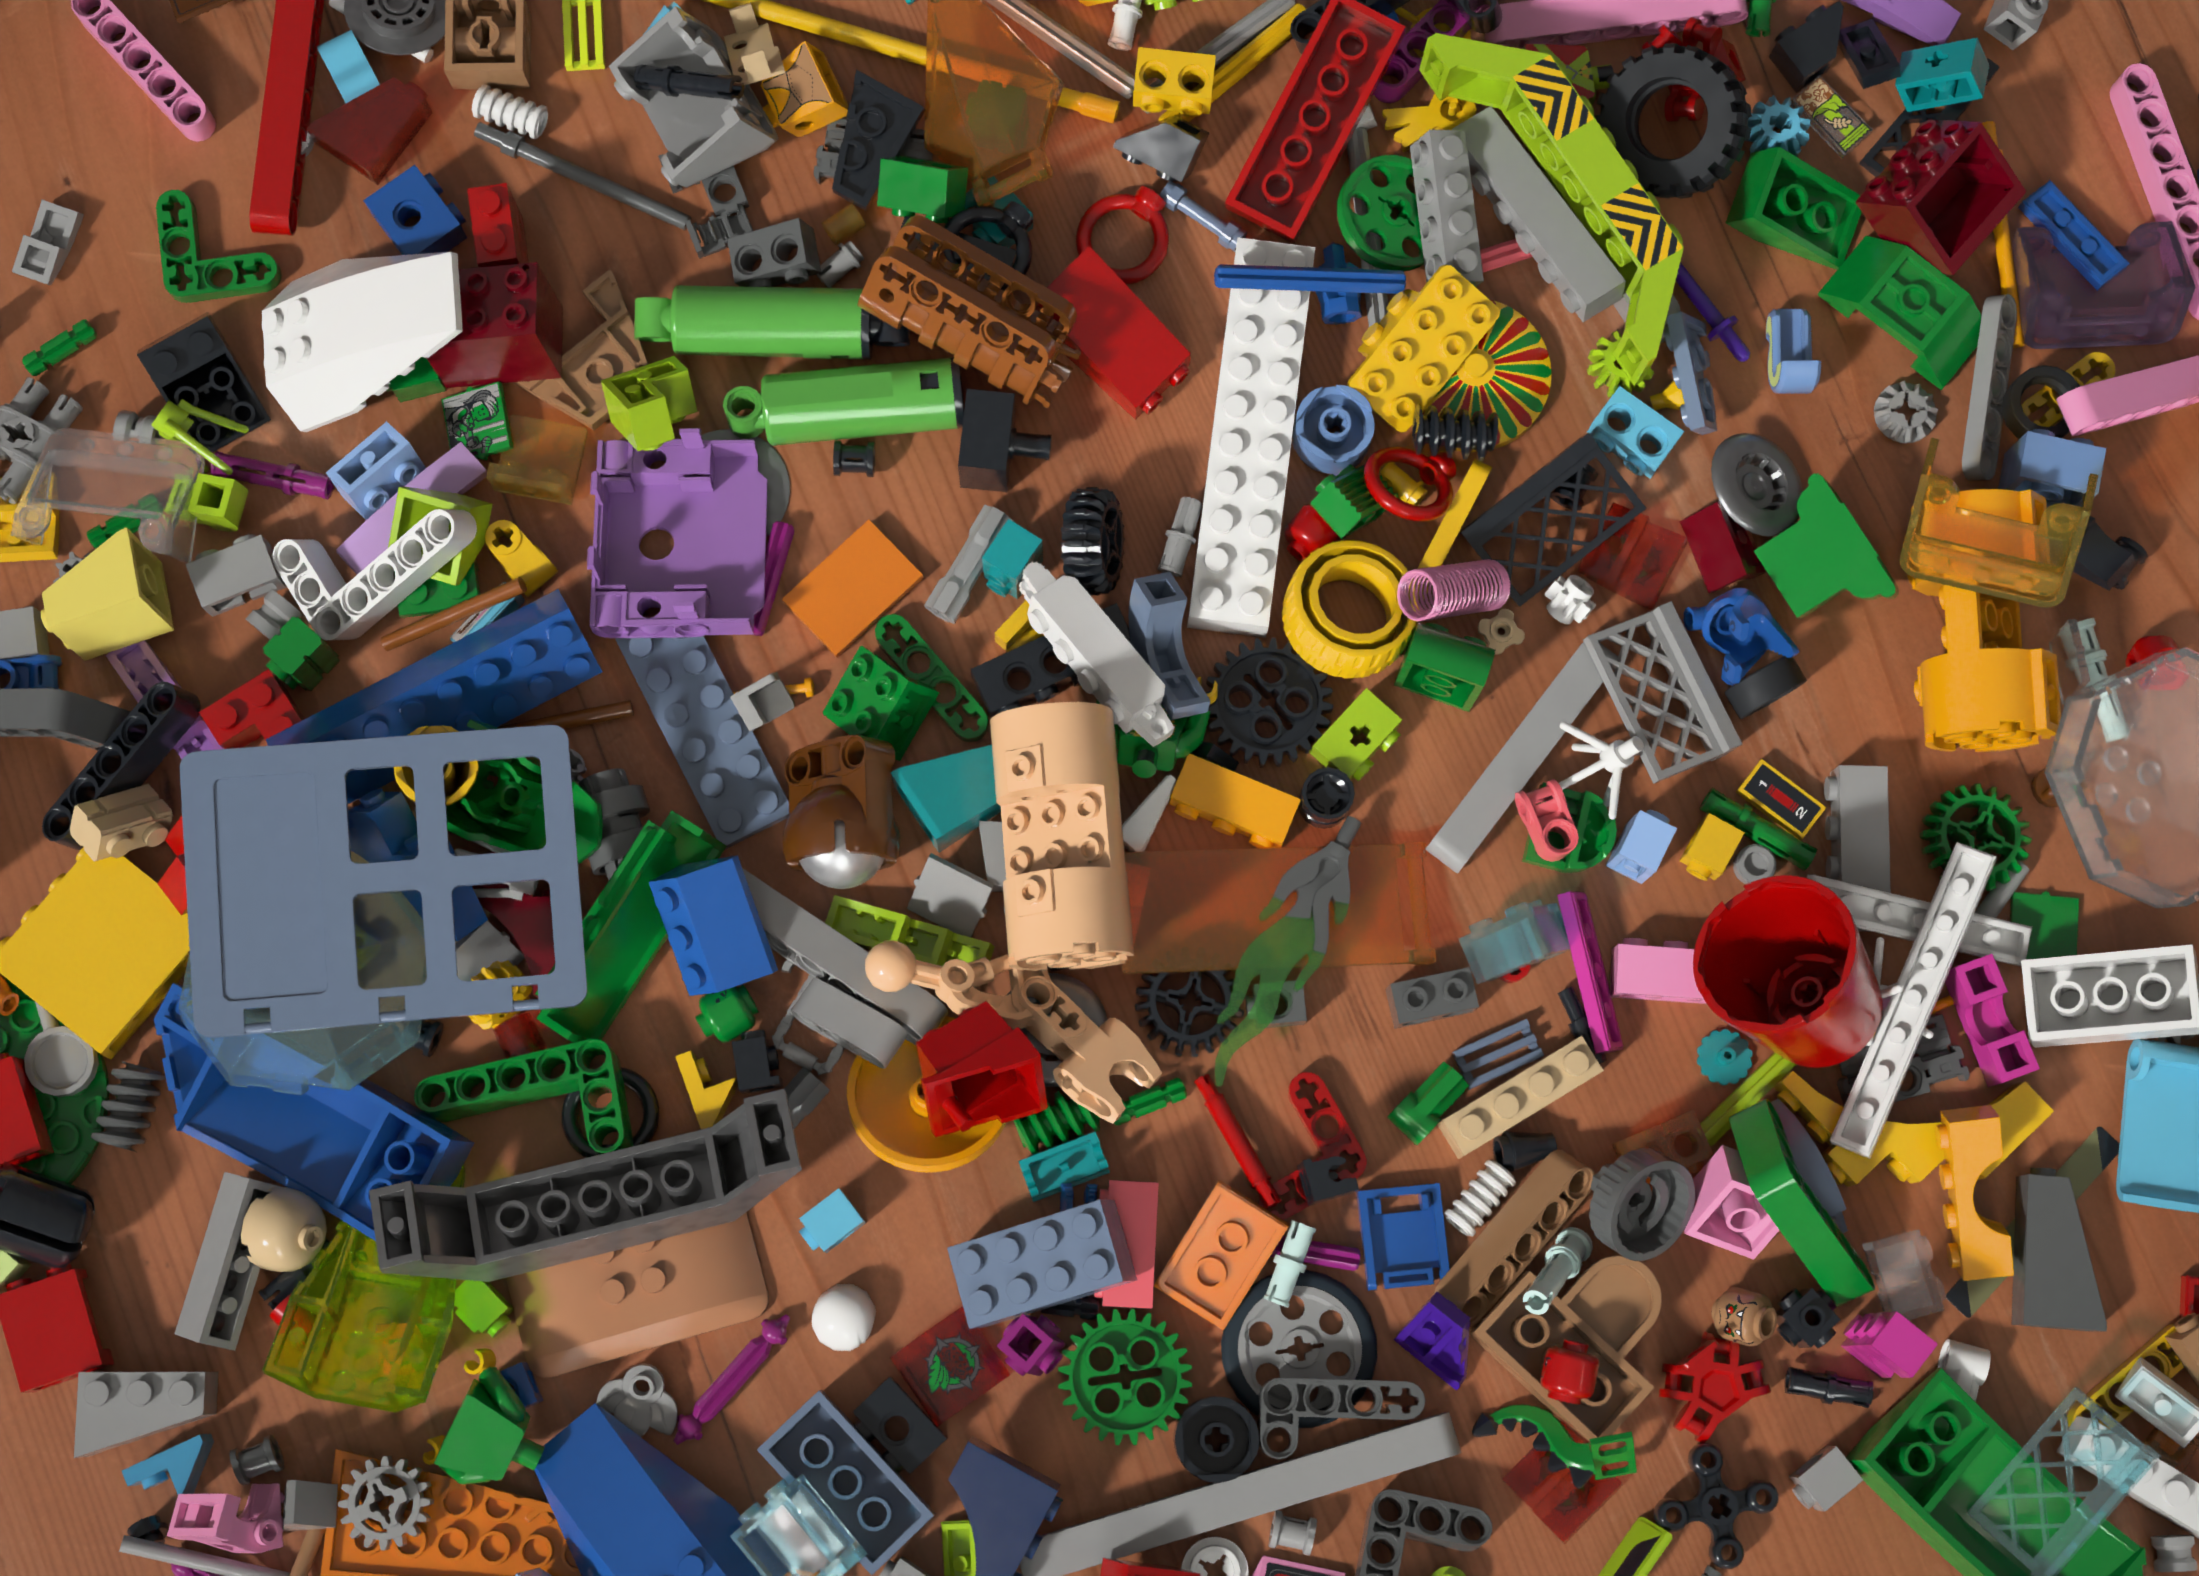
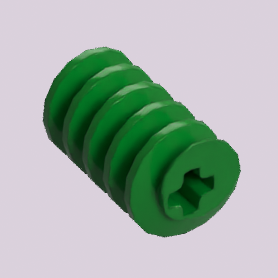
M1059 1091L1054 1093V1106L1047 1102L1048 1108L1042 1112L1013 1120L1023 1147H1026L1033 1155L1039 1153V1142L1041 1141L1048 1149L1054 1148V1136L1056 1135L1063 1143L1069 1142V1130L1073 1129L1079 1137L1085 1136V1124L1087 1123L1094 1131H1100L1099 1116L1077 1104L1070 1096L1069 1100H1066Z

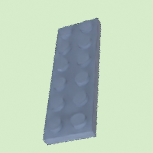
M704 636L615 638L716 839L727 845V849L789 817V801L753 731L750 732L730 698L733 692Z

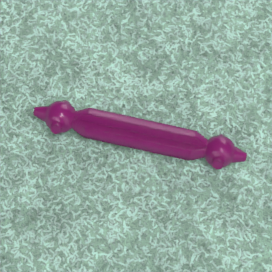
M785 1314L777 1320L768 1321L765 1319L762 1321V1335L752 1339L697 1400L692 1415L684 1416L680 1414L677 1417L678 1431L673 1440L674 1443L679 1445L686 1440H700L702 1438V1424L712 1420L769 1356L772 1344L780 1343L783 1345L787 1342L786 1327L790 1321L788 1315Z

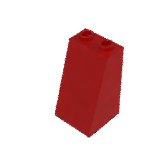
M1088 246L1047 287L1067 299L1076 309L1077 319L1065 345L1073 350L1078 349L1081 355L1078 360L1067 357L1135 420L1143 412L1147 415L1152 413L1163 400L1161 394L1170 385L1174 388L1180 385L1190 373L1188 367L1190 365L1191 353L1091 247ZM1039 304L1036 310L1040 312L1043 305ZM1054 313L1053 319L1059 322L1060 316Z

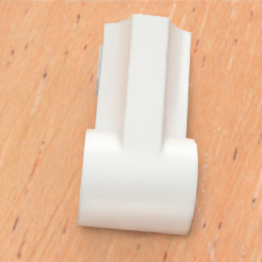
M1947 1339L1941 1348L1938 1368H1942L1976 1402L1979 1386L1984 1384L1989 1372L1991 1354L1988 1349Z

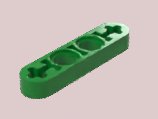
M896 614L882 617L876 625L875 636L878 645L904 676L928 684L933 688L941 683L951 684L956 690L955 698L951 702L944 704L935 700L932 708L962 741L976 742L982 739L988 729V719L984 709L906 619ZM889 625L893 629L899 626L903 628L900 631V635L907 646L912 640L916 642V644L907 647L901 657L896 655V653L901 652L900 645L894 639L884 640L887 636L885 628ZM917 653L925 654L930 659L929 668L920 674L913 673L907 666L908 659ZM963 699L968 702L962 705V710L968 717L972 718L976 715L980 717L977 721L979 729L975 732L970 728L964 731L961 729L963 720L956 711L952 717H949L947 714L955 710Z

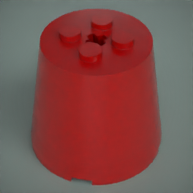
M1780 875L1748 883L1743 886L1746 890L1734 896L1726 904L1721 901L1703 924L1693 954L1695 983L1709 1008L1730 1026L1786 1060L1800 1066L1812 1068L1833 1066L1848 1060L1861 1051L1871 1040L1878 1028L1882 1016L1883 1000L1880 986L1850 911L1832 890L1814 880L1799 876Z

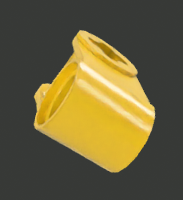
M498 520L487 528L485 533L486 545L512 580L519 577L524 580L527 591L524 594L527 597L558 572L546 555L536 545H533L511 521ZM503 535L511 539L513 543L508 548L500 544L498 540Z

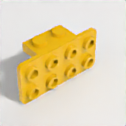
M1441 265L1420 292L1406 289L1391 299L1387 305V314L1379 323H1374L1364 333L1362 337L1363 343L1358 348V351L1366 359L1347 383V386L1359 391L1368 400L1375 413L1399 432H1406L1411 427L1416 405L1419 404L1422 412L1500 316L1499 308L1451 265Z

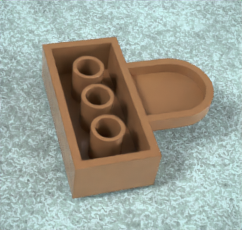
M1623 1256L1603 1258L1589 1266L1561 1298L1556 1296L1544 1314L1535 1315L1525 1308L1527 1302H1523V1296L1532 1286L1536 1276L1531 1271L1523 1272L1484 1318L1474 1325L1469 1331V1335L1584 1443L1589 1442L1590 1444V1439L1613 1435L1655 1388L1624 1359L1629 1351L1653 1326L1659 1316L1662 1295L1655 1275L1640 1261L1629 1260ZM1564 1339L1589 1345L1587 1353L1596 1356L1600 1361L1594 1393L1590 1398L1582 1399L1580 1405L1547 1397L1548 1390L1544 1389L1540 1384L1547 1350L1553 1346L1562 1347Z

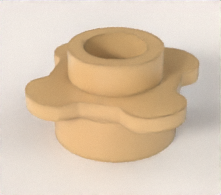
M1501 609L1497 616L1491 619L1484 618L1478 624V632L1484 635V640L1488 647L1496 649L1495 655L1502 654L1512 644H1521L1525 638L1524 631L1517 627L1513 620L1514 613L1509 609ZM1499 628L1505 630L1504 635L1498 634Z

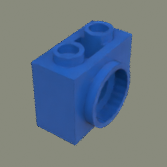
M413 165L363 200L372 216L402 255L448 252L467 239L461 226L466 220L453 202L447 206L439 197L443 190L430 172L423 176L416 165ZM412 216L421 217L415 226H404L408 218Z

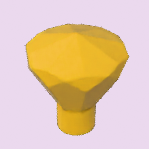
M1674 380L1661 393L1650 396L1655 411L1663 408L1680 410L1681 404H1684L1682 390L1677 388Z

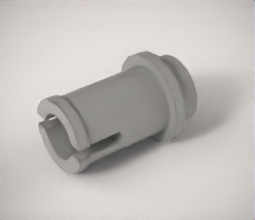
M848 241L845 245L842 243L838 244L840 249L820 265L821 273L816 275L822 283L824 282L827 288H832L835 283L854 267L857 269L861 267L859 263L864 260V257L851 241Z

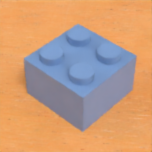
M2044 429L2027 431L2004 454L1998 489L2014 491L2031 489L2046 498V506L2049 510L2055 511L2063 502L2080 510L2099 494L2106 448L2094 446L2093 441L2085 438H2072L2070 440L2055 437L2053 432Z

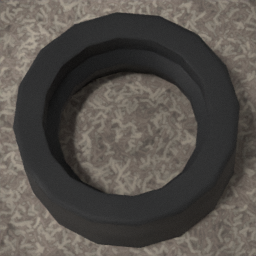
M2042 365L2030 368L2009 386L2003 397L2002 414L2005 424L2019 439L2027 431L2034 429L2048 430L2053 432L2055 437L2063 438L2070 432L2064 417L2055 426H2039L2030 421L2024 414L2020 403L2021 396L2028 387L2035 384L2047 385L2060 396L2080 387V385L2071 374L2058 367Z
M1784 656L1744 678L1740 683H1736L1725 691V695L1738 717L1743 719L1797 689L1807 679L1795 659Z

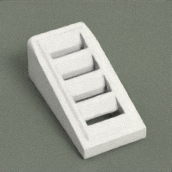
M1171 774L1167 775L1122 825L1124 848L1138 860L1143 855L1175 787L1176 779Z

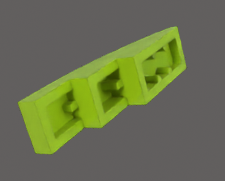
M834 895L825 924L862 948L871 950L874 946L885 940H897L911 949L916 960L940 966L954 959L969 963L986 957L990 961L995 948L989 942L953 933L947 928L914 920L901 913Z

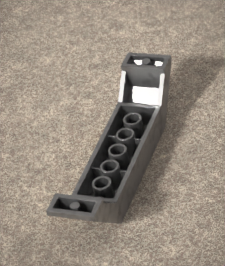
M781 1089L744 1098V1104L710 1128L466 1188L413 1184L410 1180L369 1190L380 1271L389 1274L490 1282L733 1222L802 1170L786 1091Z

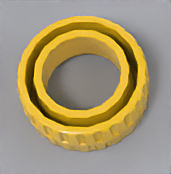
M1341 540L1315 549L1301 562L1295 571L1282 603L1284 631L1294 650L1305 662L1315 669L1335 677L1364 678L1383 671L1387 666L1394 663L1406 648L1418 624V621H1413L1404 615L1397 599V587L1401 577L1408 571L1407 568L1389 551L1364 541ZM1337 580L1351 581L1364 586L1383 605L1386 614L1385 626L1371 633H1352L1340 629L1326 617L1319 603L1318 589L1323 584ZM1414 584V588H1413V598H1414V603H1415V605L1417 606L1416 600H1415V595H1414V591H1415V584ZM1409 586L1408 596H1409L1410 604H1411V606H1412L1411 599H1410V586Z

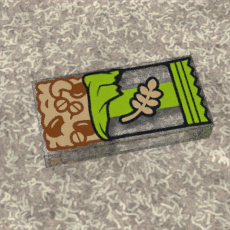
M1820 75L1791 100L1790 106L1793 109L1803 106L1804 112L1801 117L1810 119V126L1842 159L1873 131Z

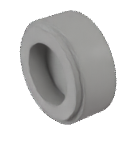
M1748 845L1735 856L1733 862L1734 873L1744 884L1771 877L1776 870L1775 857L1768 848L1762 845Z

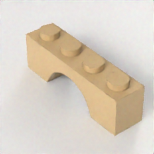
M1580 1036L1445 1118L1437 1125L1457 1158L1460 1159L1604 1070L1584 1038Z

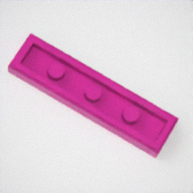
M1572 891L1559 894L1557 897L1595 1053H1611L1623 1050L1621 1034L1587 896L1584 892Z

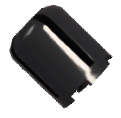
M4 1161L2 1170L0 1169V1251L53 1269L66 1267L78 1257L83 1245L82 1242L86 1240L95 1214L93 1196L86 1189Z

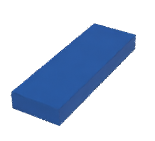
M2051 180L2019 205L2018 208L2097 291L2122 273L2130 264Z

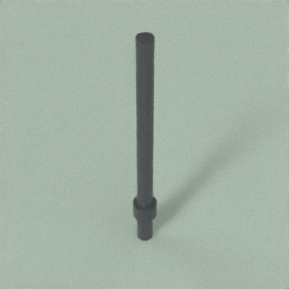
M479 122L475 128V137L500 147L501 153L517 159L520 156L682 230L687 229L684 221L689 219L691 221V216L526 143L525 137L508 131L504 133L482 122Z

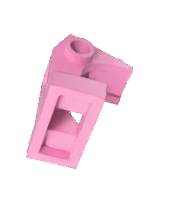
M252 1484L247 1504L239 1517H236L241 1500L240 1497L230 1494H178L167 1536L178 1540L197 1541L233 1553H262L283 1547L282 1533L284 1521L281 1515V1503L284 1502L285 1497L280 1492V1484Z

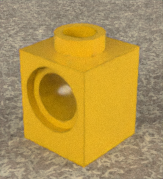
M1708 813L1701 819L1679 861L1687 865L1686 871L1691 875L1705 881L1709 878L1716 880L1723 874L1745 832Z

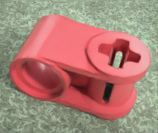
M1555 779L1547 781L1545 787L1528 793L1519 791L1515 793L1518 813L1527 827L1535 851L1542 859L1550 862L1559 861L1574 850L1578 844V831L1567 808L1563 790ZM1549 832H1557L1563 837L1564 849H1557L1551 846L1548 841Z

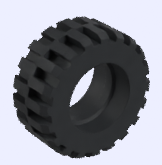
M1677 43L1664 44L1662 48L1651 46L1643 49L1641 56L1637 58L1630 56L1623 61L1622 65L1624 68L1618 74L1612 72L1606 82L1610 86L1606 94L1600 92L1596 104L1601 105L1600 115H1594V118L1601 128L1605 127L1611 132L1616 142L1617 151L1623 160L1627 159L1633 164L1638 174V181L1645 192L1649 191L1654 196L1670 199V197H1677L1682 199L1692 197L1693 193L1699 191L1704 193L1714 188L1713 183L1717 180H1725L1732 173L1730 167L1735 161L1740 162L1745 153V151L1741 150L1745 140L1750 139L1751 128L1748 127V118L1752 117L1751 105L1746 103L1745 95L1747 92L1743 84L1735 77L1732 69L1715 56L1690 45L1685 47ZM1668 85H1684L1694 89L1703 98L1708 110V123L1702 140L1689 154L1677 159H1663L1653 155L1644 147L1639 135V119L1644 105L1654 93Z

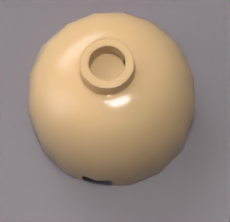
M273 1187L268 1189V1191L272 1192L263 1199L256 1198L251 1203L243 1219L241 1240L242 1244L248 1245V1251L251 1256H247L251 1263L270 1271L293 1272L310 1264L319 1255L326 1239V1216L319 1204L303 1192L288 1187Z

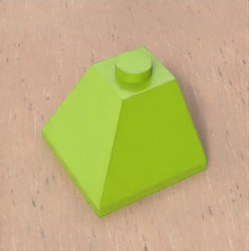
M404 486L399 487L388 548L429 512L435 509L465 510L474 517L477 525L475 538L430 577L431 579L451 585H460L485 544V533L489 526L493 504L458 493ZM449 523V532H451V523Z

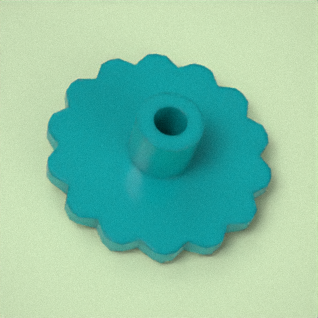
M1723 1029L1721 1032L1715 1030L1709 1036L1702 1038V1045L1697 1048L1699 1056L1696 1062L1701 1066V1074L1708 1076L1710 1082H1719L1720 1085L1725 1086L1728 1083L1736 1084L1740 1078L1747 1076V1069L1752 1067L1750 1058L1753 1053L1748 1048V1041L1741 1039L1739 1033H1731L1728 1029Z

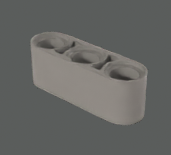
M818 978L812 979L790 1011L805 1026L883 1069L888 1066L909 1035L901 1025L891 1018Z

